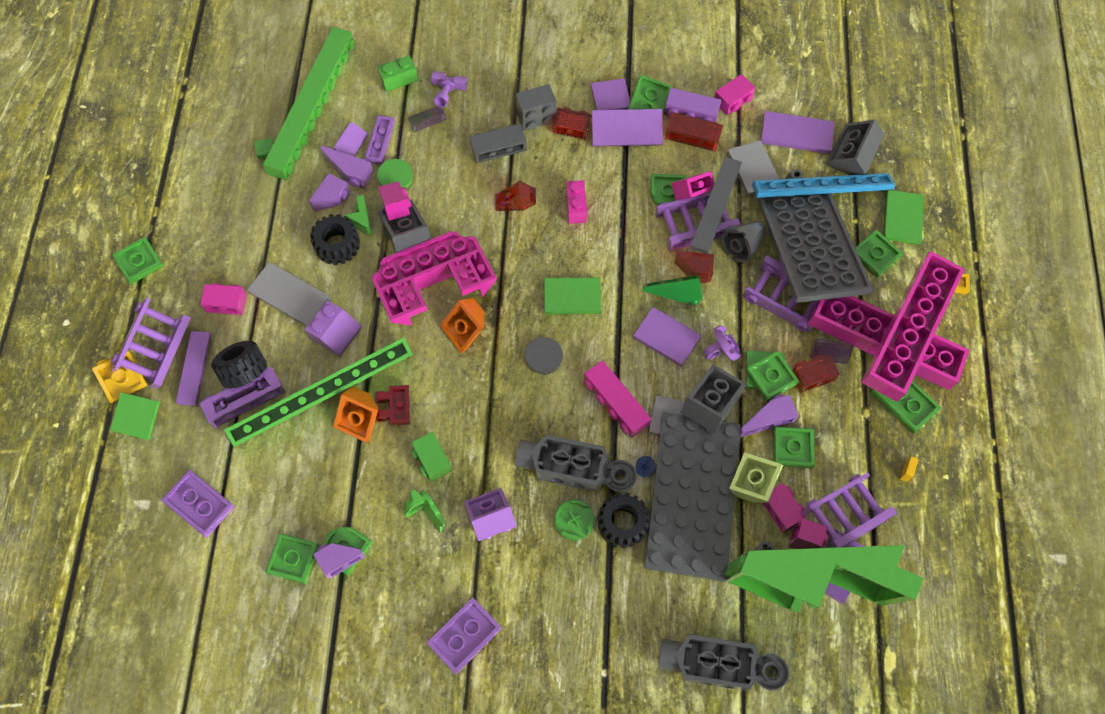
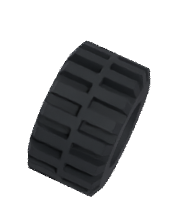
M330 214L329 217L326 218L324 216L321 221L317 220L315 222L316 226L312 227L310 238L315 253L319 256L320 260L325 261L327 264L333 262L334 265H338L339 262L345 264L346 260L351 261L352 256L357 255L356 250L360 248V239L356 227L351 220H348V217L344 216L342 218L340 214L336 216ZM333 236H344V238L339 243H327V241Z
M249 340L232 344L223 349L212 360L211 367L222 386L232 389L244 386L258 378L265 371L267 362L256 342Z
M617 493L615 497L612 495L608 501L605 500L598 515V530L601 531L600 535L602 538L605 537V541L608 544L611 542L614 547L620 545L621 548H626L628 545L632 547L635 543H639L646 535L650 521L648 507H644L645 502L643 500L639 501L636 495L631 497L630 493L625 495ZM618 511H627L634 517L635 526L629 530H620L612 523V515Z

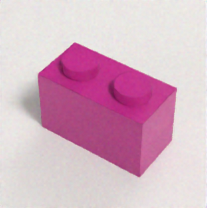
M741 74L717 90L714 98L722 100L720 109L728 115L731 112H736L741 105L749 103L753 99L755 86Z
M712 172L696 174L671 183L675 199L691 198L712 190L714 186Z
M584 180L566 181L568 224L586 223Z
M399 181L378 187L389 221L410 215L409 207H412L405 187L401 188Z
M219 283L205 284L200 305L207 313L243 315L247 294L243 287L236 284L224 286Z
M784 483L773 489L768 503H762L782 534L807 517L806 515H801V512L805 510L804 507L796 502L793 491L788 486L786 487Z
M803 518L793 529L789 547L794 549H812L825 546L828 540V534H826L827 527Z

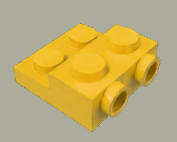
M131 351L126 352L124 359L138 364ZM107 358L97 362V366L92 368L110 403L118 401L121 392L132 394L149 386L143 375L120 366L117 371H111L113 365L110 364L111 360L108 361Z

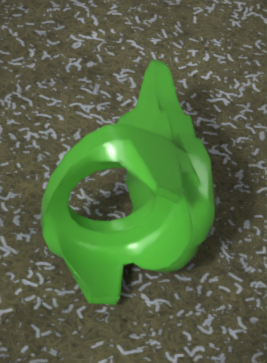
M415 489L410 491V499L405 502L404 515L409 517L423 509L435 524L438 532H442L445 520L434 500L426 491H421L420 494Z

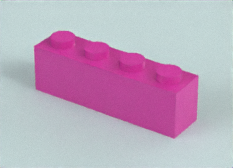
M603 360L584 373V385L589 391L592 390L596 394V400L600 405H605L609 416L619 422L620 429L625 435L628 434L633 438L650 425L651 417Z

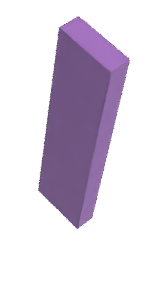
M191 331L176 400L178 405H198L212 336L210 332Z

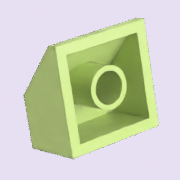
M744 452L729 489L734 493L735 497L753 503H768L783 465Z

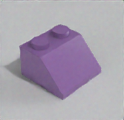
M327 300L305 328V332L310 340L340 357L362 326L342 308Z
M502 488L464 501L478 541L489 539L493 535L507 532L517 527L511 507Z

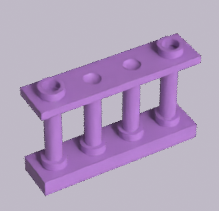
M712 191L670 203L664 202L657 206L656 218L664 216L671 233L667 243L669 252L691 246L697 228L693 224L688 209L698 207L702 216ZM726 209L721 218L723 222L719 223L714 240L721 238L727 227L740 224L738 218L729 219ZM682 213L688 232L678 233L671 214Z
M766 255L760 267L763 270V274L753 289L747 286L743 297L747 302L756 304L795 325L798 330L809 333L812 327L807 324L817 300L810 303L803 316L793 312L797 305L794 296L787 307L777 303L776 301L789 283L782 264ZM774 276L780 282L771 297L768 298L762 295L760 291L768 278Z
M146 298L143 302L139 301L134 311L137 315L119 354H114L110 364L113 365L111 371L115 372L122 366L148 377V380L151 381L149 387L157 389L162 385L191 317L182 315L179 319H173L147 307L151 299ZM146 314L172 326L171 328L174 329L172 335L166 336L141 325L140 322L143 315ZM138 331L163 342L166 346L164 353H158L133 342L132 339L135 332ZM128 348L155 359L159 363L157 369L150 370L124 359Z
M868 472L862 476L856 474L848 480L850 483L819 501L813 499L805 504L806 509L801 512V515L805 516L812 512L819 523L827 527L826 533L830 537L829 541L831 544L826 548L844 547L897 514L893 507L887 510L880 508L862 483L870 476ZM854 487L857 488L874 512V518L870 519L869 516L867 517L848 490ZM840 495L844 498L859 519V527L852 526L834 498ZM827 503L844 527V536L836 533L819 507Z

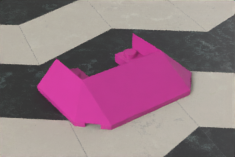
M450 231L384 257L380 262L379 270L377 273H374L372 281L392 323L412 326L410 317L427 311L426 304L419 290L454 277L463 296L479 290L483 297L495 283L497 277L476 237H464L457 232Z

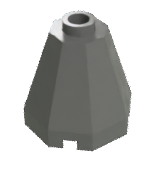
M753 221L727 227L720 239L724 252L727 255L731 254L733 256L731 259L734 262L747 263L752 259L767 232L761 222Z

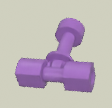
M437 71L432 73V84L442 88V91L435 95L434 103L436 106L446 107L449 101L447 94L453 91V89L466 90L467 77L455 75L454 78L446 77V73Z

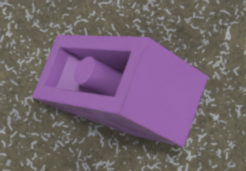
M328 173L309 200L312 210L319 211L341 205L350 194L347 182Z
M333 543L322 545L313 554L328 579L365 558L360 549Z

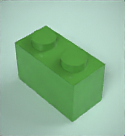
M410 55L377 66L380 80L386 92L418 81L416 68Z
M433 432L411 442L414 448L411 452L415 460H420L422 466L419 468L424 478L428 476L430 481H433L452 471L451 465Z

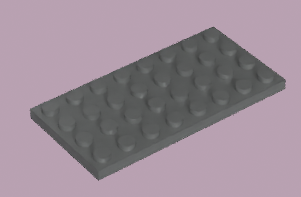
M831 193L757 198L796 303L872 294L874 288Z
M668 412L662 413L644 569L721 582L727 581V576L724 574L729 561L734 493L729 488L737 471L741 424L723 421L717 431L713 433L685 415Z

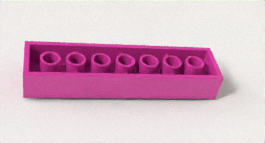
M932 251L926 254L920 261L861 383L896 402L906 395L964 273V268Z
M854 296L817 300L807 325L813 326L824 333L875 355L894 315ZM934 334L915 375L949 390L959 382L970 350Z

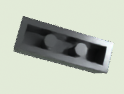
M521 124L510 125L505 128L493 129L489 132L476 133L470 136V145L476 163L527 151V141Z

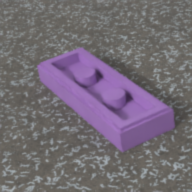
M377 115L365 155L366 161L378 165L383 164L394 128L395 118Z

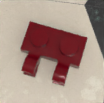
M409 385L389 386V391L375 392L377 404L389 402L390 410H378L377 422L390 420V425L410 424Z

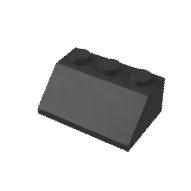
M873 119L845 124L826 162L827 166L848 175L866 174L885 134L877 121Z

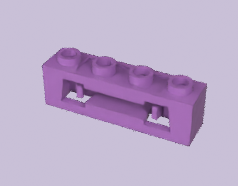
M270 367L265 368V371L258 378L244 386L232 389L224 388L222 392L206 397L204 401L200 402V406L210 425L216 428L285 393V390L274 369Z

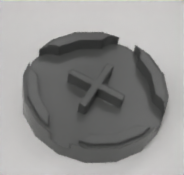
M548 337L534 339L529 343L525 351L527 366L535 373L544 375L556 371L560 367L563 358L561 346L557 341Z

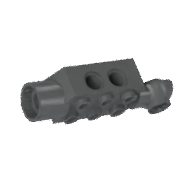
M545 435L539 443L521 439L518 445L515 466L536 471L538 480L597 492L603 485H607L614 491L624 492L632 488L637 480V472L631 463L624 460H616L609 463L608 454L604 446ZM618 474H622L626 478L622 481H619L615 478V476Z
M691 634L687 636L684 642L662 639L658 669L679 672L683 681L743 691L750 690L755 682L767 690H778L788 682L789 667L785 660L775 654H765L759 658L754 644ZM767 667L775 669V678H769L766 675L765 670Z

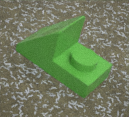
M364 195L356 196L358 202L354 204L356 213L346 214L345 216L353 222L356 229L370 236L372 232Z

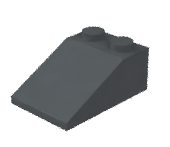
M412 199L410 200L412 207H409L410 215L389 221L385 208L378 210L383 226L396 253L431 239L428 226Z

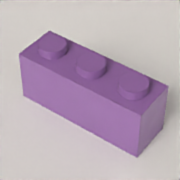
M671 88L664 115L715 127L722 100Z

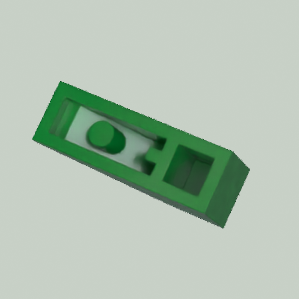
M700 274L645 283L643 286V291L681 303H689V305L698 304L703 299Z

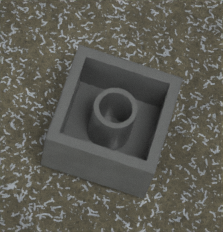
M550 84L516 93L517 116L523 131L556 122V99Z

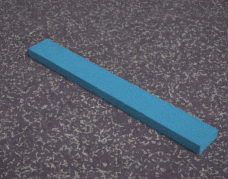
M889 173L759 180L752 183V188L757 198L894 190L895 183Z

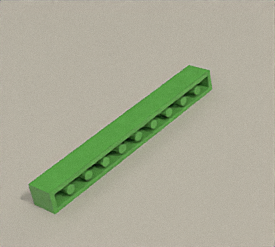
M332 27L263 163L267 175L287 180L289 175L293 173L296 160H299L301 150L307 144L308 136L314 130L317 118L321 116L322 108L328 101L330 91L335 87L337 77L341 75L344 63L348 61L350 51L354 49L355 40H353L352 32Z
M403 337L224 430L233 447L402 361L413 355Z

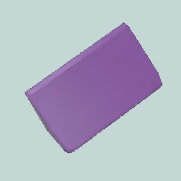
M350 122L333 149L355 156L367 138L368 133Z

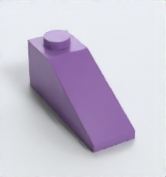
M321 146L323 158L347 183L353 187L365 189L373 173L371 162Z
M777 395L773 397L766 406L741 428L740 438L772 429L774 426L779 427L794 423L798 418V414L791 396Z

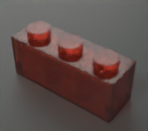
M672 112L665 139L716 152L723 125Z

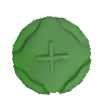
M391 159L381 164L377 172V178L381 186L399 181L401 188L405 187L407 189L413 181V172L411 166L406 161Z
M572 499L558 507L555 513L554 524L562 537L577 541L591 533L595 517L587 503Z

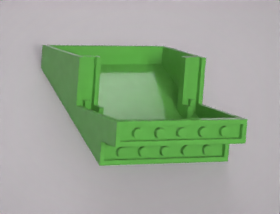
M905 545L748 551L729 563L724 574L727 576V582L795 613L796 611L799 612L803 601L814 609L816 607L819 608L829 583L883 606L916 600L924 579L897 567Z

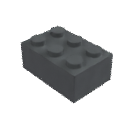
M712 365L688 395L680 413L715 433L740 399L746 383L719 367Z

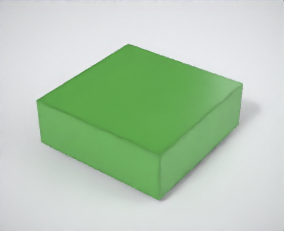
M272 138L254 141L257 158L263 159L267 157L274 144Z

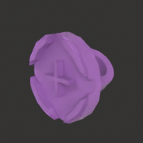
M723 325L714 328L718 341L703 351L708 360L724 352L733 361L741 357L740 349L732 335L725 333L727 328Z

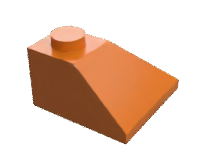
M474 298L459 300L440 324V327L460 353L466 351L484 328L485 312Z
M354 386L341 395L333 427L368 443L378 412V407L370 393Z

